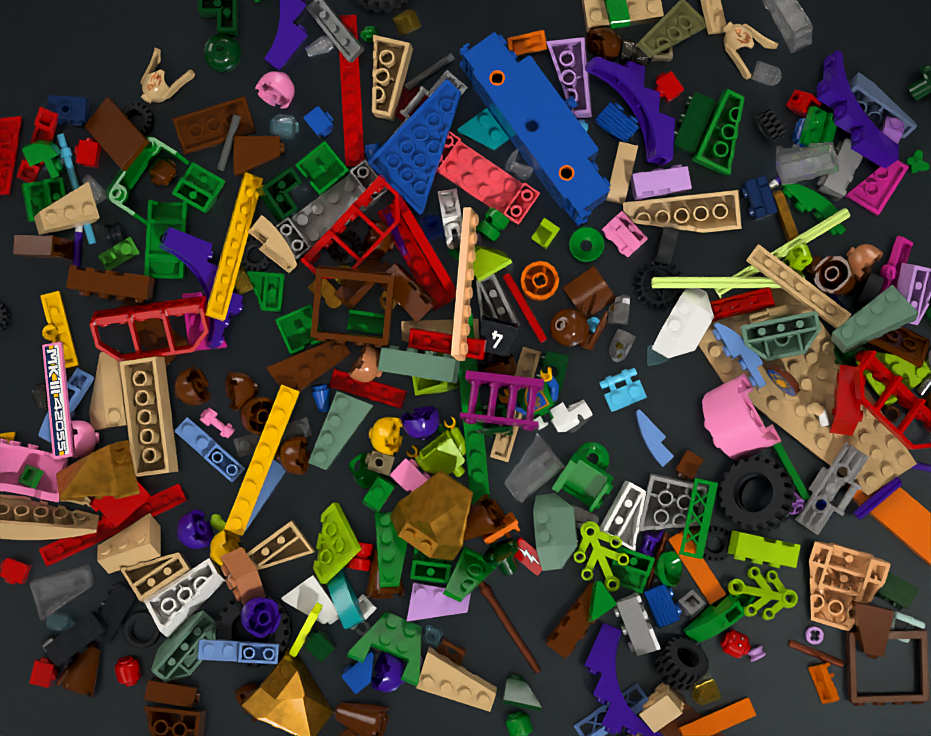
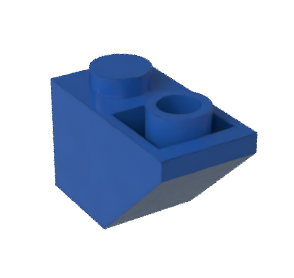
M372 650L367 653L363 663L359 661L354 665L350 663L343 669L344 673L341 677L355 694L372 681L374 652Z

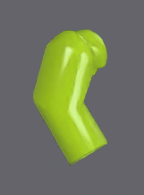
M213 514L210 520L211 526L219 532L225 530L226 523L219 514Z

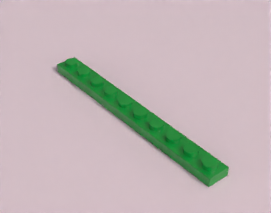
M471 312V316L468 319L470 333L467 337L475 338L473 315ZM465 357V361H460L459 367L462 413L468 412L471 391L470 382H467L465 379L466 370L478 372L477 359ZM480 389L478 390L476 408L481 407ZM475 411V414L482 415V411ZM463 420L469 487L473 492L472 506L483 495L488 494L489 497L487 498L490 499L484 435L477 432V430L483 429V422L467 424Z

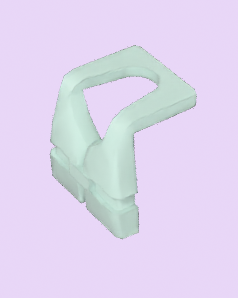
M896 611L893 615L890 630H894L896 618L909 623L906 629H914L915 626L924 629L925 623ZM898 639L906 643L910 641V639Z

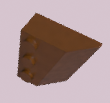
M144 706L151 736H204L206 710L172 706Z

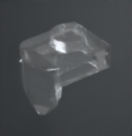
M757 61L751 79L768 86H774L782 79V73L777 67Z
M516 149L508 159L505 169L515 173V176L518 178H531L533 167L515 163L519 150Z

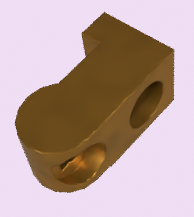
M322 279L321 295L325 298L328 307L338 309L341 307L342 302L334 295L337 290L327 279ZM315 281L308 286L309 290L313 294L315 290Z

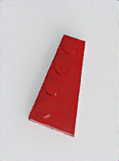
M21 116L0 118V195H10L22 123Z

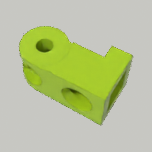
M806 244L795 246L782 262L800 276L803 275L802 270L812 262L809 247Z

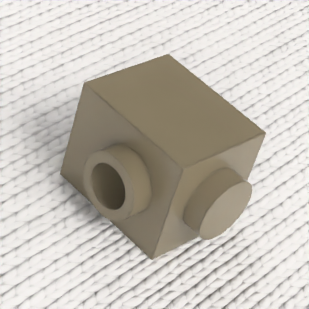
M373 450L372 454H367L365 464L368 465L367 469L389 476L395 457Z

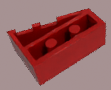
M840 365L838 368L834 390V409L832 408L831 414L833 415V423L829 433L852 436L858 423L862 422L863 410H860L861 403L856 399L854 370L857 368L855 366ZM863 375L864 386L866 382V375Z

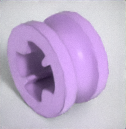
M812 626L806 630L805 638L809 643L819 644L823 640L824 634L820 628ZM816 630H817V631L819 632V633L817 634L818 639H817V640H815V639H812V640H811L810 637H811L812 635H811L810 632H811V631L816 632Z
M762 645L749 650L747 655L751 656V662L766 655V652L762 651Z

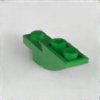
M785 181L780 186L783 194L795 202L794 206L799 212L807 214L813 210V215L819 222L826 220L839 211L823 196L805 186ZM840 223L828 230L832 236L835 235L836 237H839L846 231Z
M744 593L736 596L728 595L718 606L710 605L683 630L689 640H694L696 644L719 634L745 615V606L751 603L755 596Z

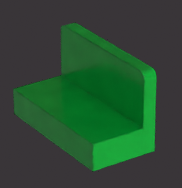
M349 309L347 330L383 335L385 314Z

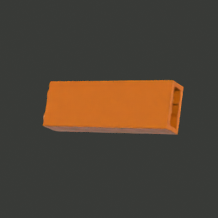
M848 484L846 486L848 490L851 487V484ZM882 487L868 496L858 489L852 500L861 506ZM899 487L869 514L931 567V513Z

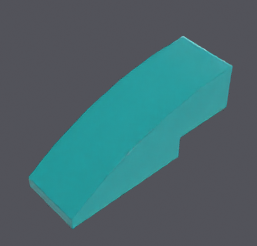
M342 568L327 582V586L344 629H350L365 621V617Z

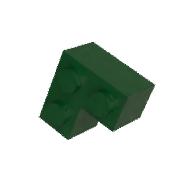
M198 0V13L201 18L217 17V32L219 34L239 36V0Z
M291 166L285 168L256 189L277 221L284 220L298 209L288 192L301 184L302 181Z

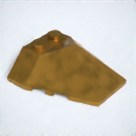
M128 440L109 444L56 473L60 500H84L85 497L95 496L96 499H102L103 496H114V499L140 494Z
M440 470L408 496L401 499L391 513L390 518L398 536L428 557L454 560L464 544L463 538L467 528L466 523L470 513L473 492Z
M287 647L278 658V664L259 688L251 692L241 707L255 719L269 723L275 728L288 731L289 734L294 736H316L333 714V710L302 659L298 656H291L289 654L290 649Z

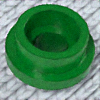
M365 26L360 34L361 38L366 42H373V35L379 36L378 29L373 26Z

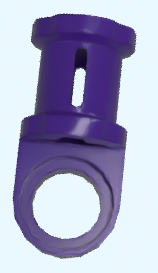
M660 529L657 533L645 530L643 535L644 541L641 549H638L637 552L654 557L653 552L657 542H660L664 529Z

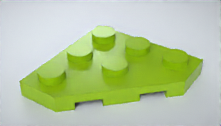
M876 351L875 357L895 376H901L903 378L901 382L909 390H912L931 375V370L925 361L922 367L919 368L892 353ZM865 369L863 375H866V380L879 398L884 392L885 386L873 379L872 374ZM891 395L883 406L887 408L898 399Z
M335 502L321 515L320 522H323L322 532L318 534L316 549H319L317 560H314L313 565L320 584H326L361 550L339 503Z

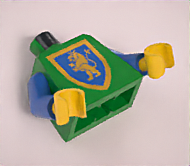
M548 367V373H543L540 370V377L537 378L544 379L545 387L544 391L539 390V393H537L534 416L539 414L544 423L554 418L549 408L556 404L559 394V384L552 375L550 367ZM520 388L517 392L515 410L526 416L529 392L527 391L528 389ZM504 389L506 396H501L500 394L498 396L502 403L508 404L509 390Z

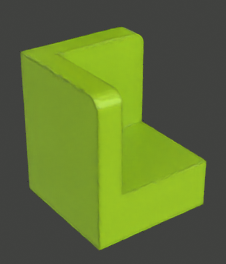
M544 218L531 239L547 249L560 228Z

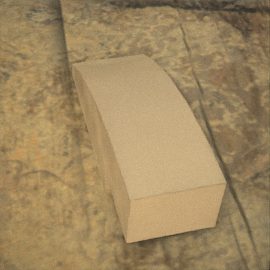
M619 142L609 182L611 185L609 187L610 192L605 201L618 204L625 202L637 154V145Z
M261 215L248 233L263 244L259 249L261 252L290 273L297 266L294 255L280 232Z

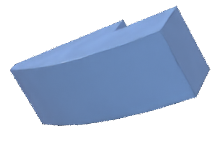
M638 409L635 415L641 437L652 457L660 467H663L674 457L661 443L666 436Z

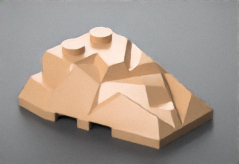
M814 541L809 558L811 620L850 631L855 624L851 605L852 600L866 604L871 602L878 589L884 585L891 564L863 551L836 543Z

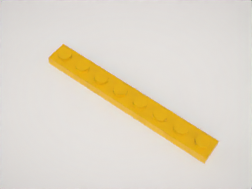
M247 172L242 177L205 312L206 316L224 321L227 315L248 231L250 230L259 196L256 189L263 182V178Z
M281 385L224 529L241 536L244 535L300 391Z

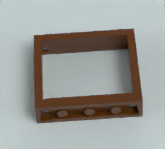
M318 265L315 278L311 337H314L317 341L333 339L336 343L352 341L355 345L371 343L374 347H385V345H388L390 341L396 273ZM322 277L387 283L383 337L318 330Z
M894 629L890 630L888 640L919 639L921 694L857 696L855 640H858L857 630L846 631L848 701L854 703V706H865V703L873 702V705L877 706L885 705V702H892L893 705H904V702L912 701V704L920 705L923 704V701H929L927 630Z

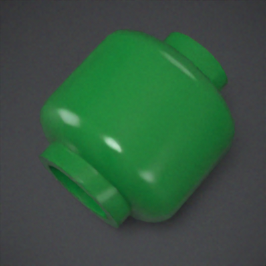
M517 711L508 715L509 718L506 720V726L509 736H528L533 731L529 714Z

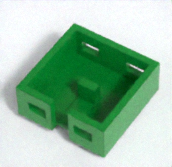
M325 141L295 164L305 178L309 177L311 179L309 183L319 196L350 173L348 168Z
M311 304L275 319L291 356L306 350L304 346L309 344L315 346L324 342L317 341L314 337H311L313 314ZM318 324V330L322 331L320 324Z

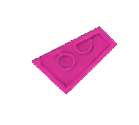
M899 160L886 169L880 167L845 196L878 216L909 167Z
M201 292L181 295L182 299L203 296ZM193 312L184 314L188 345H192L204 330L200 313L194 314ZM207 316L208 322H209V326H210V317ZM209 332L195 351L211 349L206 347ZM223 340L222 345L218 346V348H226L227 344Z

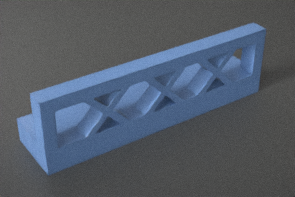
M637 682L622 692L623 697L626 695V703H632L629 707L635 715L644 709L642 707L643 704L649 700ZM637 688L642 698L636 702L628 700L630 692ZM610 703L601 706L573 725L580 736H585L579 728L584 723L593 724L592 732L586 736H605L608 734V732L604 731L605 727L601 725L602 723L596 721L600 712L607 713L608 710L605 709L610 706Z

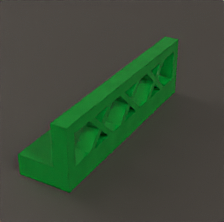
M694 479L679 555L698 559L703 558L718 483ZM698 483L708 485L707 494L702 497L697 492ZM701 501L704 506L703 512L696 516L693 506ZM697 520L699 530L698 533L692 535L689 525ZM693 539L695 543L694 553L684 552L685 544Z

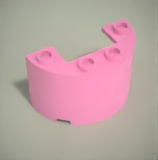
M745 373L707 392L702 399L705 428L710 431L715 446L721 448L726 455L736 461L743 458L747 459L781 442L773 424L765 428L747 395L754 389Z
M0 438V491L59 502L56 473L67 467L69 458L55 460L53 459V450L51 452L39 450V446L32 444L23 447L20 446L21 442L9 440L8 444V440ZM26 464L44 471L36 489L18 482Z

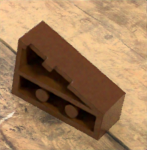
M398 262L394 263L386 271L388 273H396L394 300L407 311L416 323L438 303ZM381 283V287L387 292L388 284Z

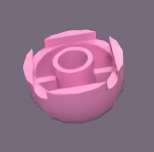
M268 72L263 75L255 89L259 90L258 95L260 98L274 107L276 104L281 105L280 108L282 109L289 106L295 94L294 84L284 72Z
M71 421L74 457L71 458L81 459L93 453L96 444H99V433L95 432L93 426L86 421Z

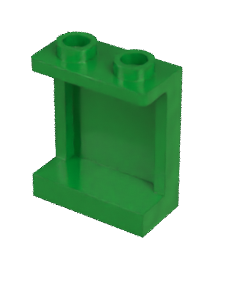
M574 453L555 481L552 489L556 492L563 489L588 505V511L592 513L594 508L599 509L603 503L602 496L604 493L606 495L610 493L614 486L611 484L614 477L582 456Z

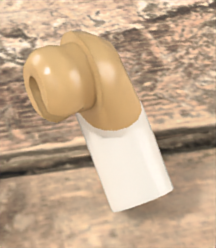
M812 402L806 406L808 414L814 413L819 417L821 427L831 425L825 407L817 402Z

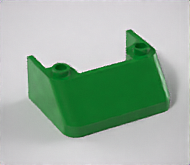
M146 136L149 141L146 147L126 171L120 169L106 190V198L145 225L149 222L123 204L152 158L163 149L186 165L189 164V161L177 151L158 139Z

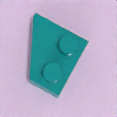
M487 108L457 129L458 133L485 145V147L493 151L509 140Z

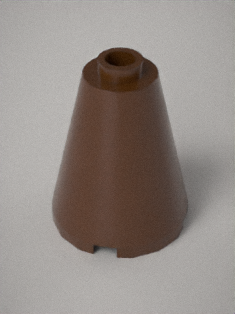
M828 256L818 263L815 268L814 281L820 290L850 297L857 292L858 283L846 259L841 256Z
M488 494L481 496L470 507L466 523L467 528L463 538L464 541L505 528L506 523L503 524L502 520L505 518V515L495 499L490 500L487 498L489 497Z
M377 549L373 550L366 591L367 598L371 595L372 599H391L393 594H398L399 597L404 596L405 590L401 579L399 586H379Z
M90 643L88 644L90 648L82 654L79 652L75 654L74 660L68 664L57 680L56 685L61 686L63 684L62 688L80 695H87L89 693L87 697L93 698L101 650L97 649L98 645Z
M341 702L340 705H336L334 716H336V721L360 736H383L389 720L386 710L390 711V708L384 705Z

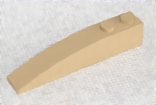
M739 190L623 203V212L633 223L701 233L742 229Z
M0 494V539L48 540L76 537L97 532L99 515L80 510L70 511L64 506L48 505V502L42 500L39 503L32 501L30 497Z

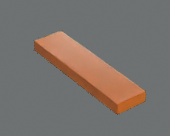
M684 529L668 539L678 555ZM692 540L685 544L684 552L694 553L695 545ZM679 555L684 566L710 605L726 595L703 558L698 559Z
M749 697L678 729L681 736H711L756 716Z

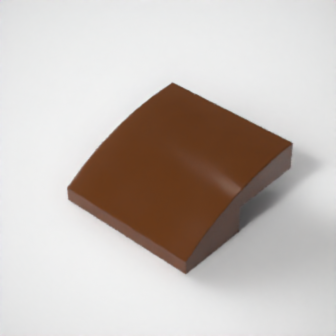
M594 266L563 287L564 292L578 311L582 310V306L586 307L585 315L587 319L616 299Z

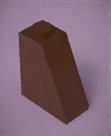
M234 136L235 177H241L245 172L250 173L281 159L282 153H285V142H282L280 136Z
M14 236V255L73 260L74 241L55 236Z
M852 600L851 605L861 651L866 653V657L877 659L878 656L884 657L894 611Z
M153 677L148 680L144 700L193 708L195 703L199 704L201 692H198V686L172 680L165 683L161 678Z

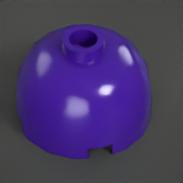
M434 406L418 407L414 409L415 412L409 414L407 411L401 415L400 419L404 431L413 438L427 440L431 438V435L439 427L440 416L438 408L434 410Z
M197 509L182 516L177 526L178 540L190 549L207 547L213 539V530L210 522H205L203 517L206 515Z
M256 597L249 600L243 606L240 614L244 629L250 634L261 638L275 632L281 619V613H279L277 608L279 607L278 604L264 597Z
M382 653L373 670L377 671L376 678L372 677V688L381 692H393L401 684H404L405 681L401 680L405 670L402 660L389 653Z

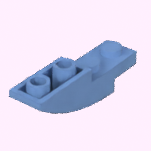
M718 322L714 324L713 335L717 341L721 340L725 356H730L731 360L739 356L740 360H738V363L743 371L747 370L749 374L747 378L752 387L756 386L757 390L764 387L766 383L757 369L763 365L760 357L744 345L743 338L736 332Z
M76 368L67 382L71 420L76 414L75 408L95 379L92 375L79 368ZM48 410L38 436L52 443Z
M186 417L174 430L175 433L232 483L245 470L229 452L189 417Z
M199 639L197 659L278 664L279 644Z

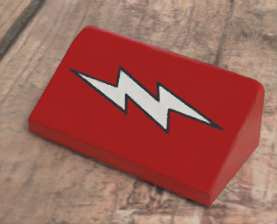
M519 537L517 539L519 549L514 557L538 576L542 571L537 550L523 538Z

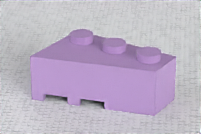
M682 164L671 166V169L664 170L663 168H658L651 172H637L632 174L630 179L634 201L689 192L692 189L688 166L682 167Z
M902 263L896 289L918 312L916 321L909 324L918 325L929 306L928 301L931 298V269Z
M414 582L407 621L468 612L471 593L460 603L443 594L446 587Z

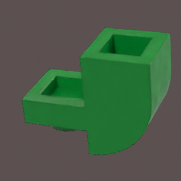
M38 140L22 148L29 166L44 161L51 178H55L62 173V163L55 157L61 153V150L53 142Z

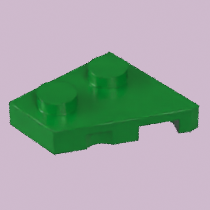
M247 271L261 310L281 313L285 274Z

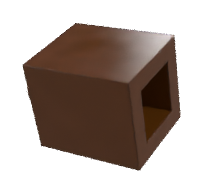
M685 450L674 468L678 472L676 475L685 481L687 478L692 480L704 459L689 450Z

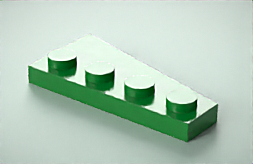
M392 512L375 513L380 587L399 586L407 542L398 536L391 521L390 515Z

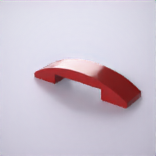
M43 107L39 108L34 123L36 126L30 143L38 140L53 141L58 122V113ZM26 158L23 159L17 178L29 183L36 182L44 166V161L29 166Z

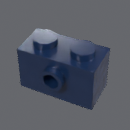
M48 95L47 109L59 114L57 125H63V122H71L73 126H82V123L88 122L90 101L86 97Z

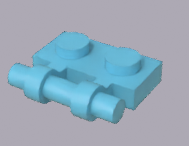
M635 368L624 369L620 374L613 377L610 375L605 377V380L599 382L601 389L609 386L611 392L604 394V397L611 412L647 398L640 380L632 383L631 377L637 375ZM625 380L626 386L616 389L615 384Z

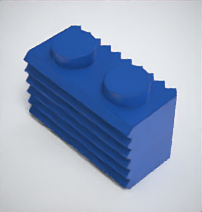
M610 102L595 119V123L616 141L627 143L639 129L637 125L639 122L630 115L628 117L624 114V109L618 103L613 104Z
M662 583L643 591L658 628L680 620L679 615L682 612L678 603H673L671 597L674 596L671 586H666Z

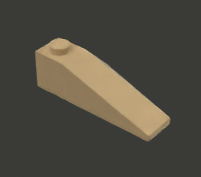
M100 352L89 409L90 423L94 431L127 426L120 362L104 352Z

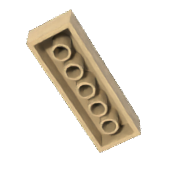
M150 357L120 362L129 443L136 477L178 472L165 357Z

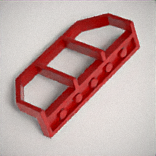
M382 174L373 181L300 260L315 275L316 268L310 261L314 263L321 256L319 252L323 247L326 250L334 242L332 238L357 260L356 264L351 268L356 269L401 221L400 193L386 181L387 179ZM384 187L395 195L396 221L385 232L360 210L362 205L366 208L373 200L371 196L375 191L379 194ZM358 215L381 235L362 257L336 235L337 233L340 236L347 228L345 224L350 219L353 222ZM322 277V279H332L330 277Z
M400 196V213L412 232L411 235L401 218V221L397 224V233L399 230L402 237L401 244L402 240L405 244V256L403 255V259L415 280L438 302L433 307L435 312L456 299V288L412 212ZM395 199L392 200L393 203L385 207L388 209H382L377 212L381 222L385 223L388 227L387 216L385 218L384 214H392L391 221L392 217L396 221ZM396 239V242H394V244L396 245V247H397V249H398L397 239ZM419 246L421 247L422 251L424 252L425 256L427 257L429 263L427 262L426 258L424 257L423 253L421 252ZM432 269H434V271H435V273L437 274L439 280L441 281L443 287L441 286L440 282L438 281V279H437V277H436V275L434 274V272H433Z
M199 296L95 311L89 323L95 346L118 362L194 352L210 329L208 318L205 315L208 298L207 296ZM192 312L194 314L200 313L204 330L192 345L176 347L168 316H182L185 313ZM149 318L162 319L170 348L142 351L134 320L141 322ZM112 323H128L136 352L121 354L103 343L97 326L105 327Z
M875 350L858 351L855 358L859 361V365L854 370L856 399L907 449L931 448V442L913 444L903 435L914 418L920 420L924 424L923 427L931 432V411L924 405L926 400L918 399L901 382L903 379L901 376H895L875 357L877 353ZM865 369L872 374L873 379L885 386L884 392L874 406L865 398L863 371ZM891 395H894L898 399V403L909 410L897 428L879 412Z

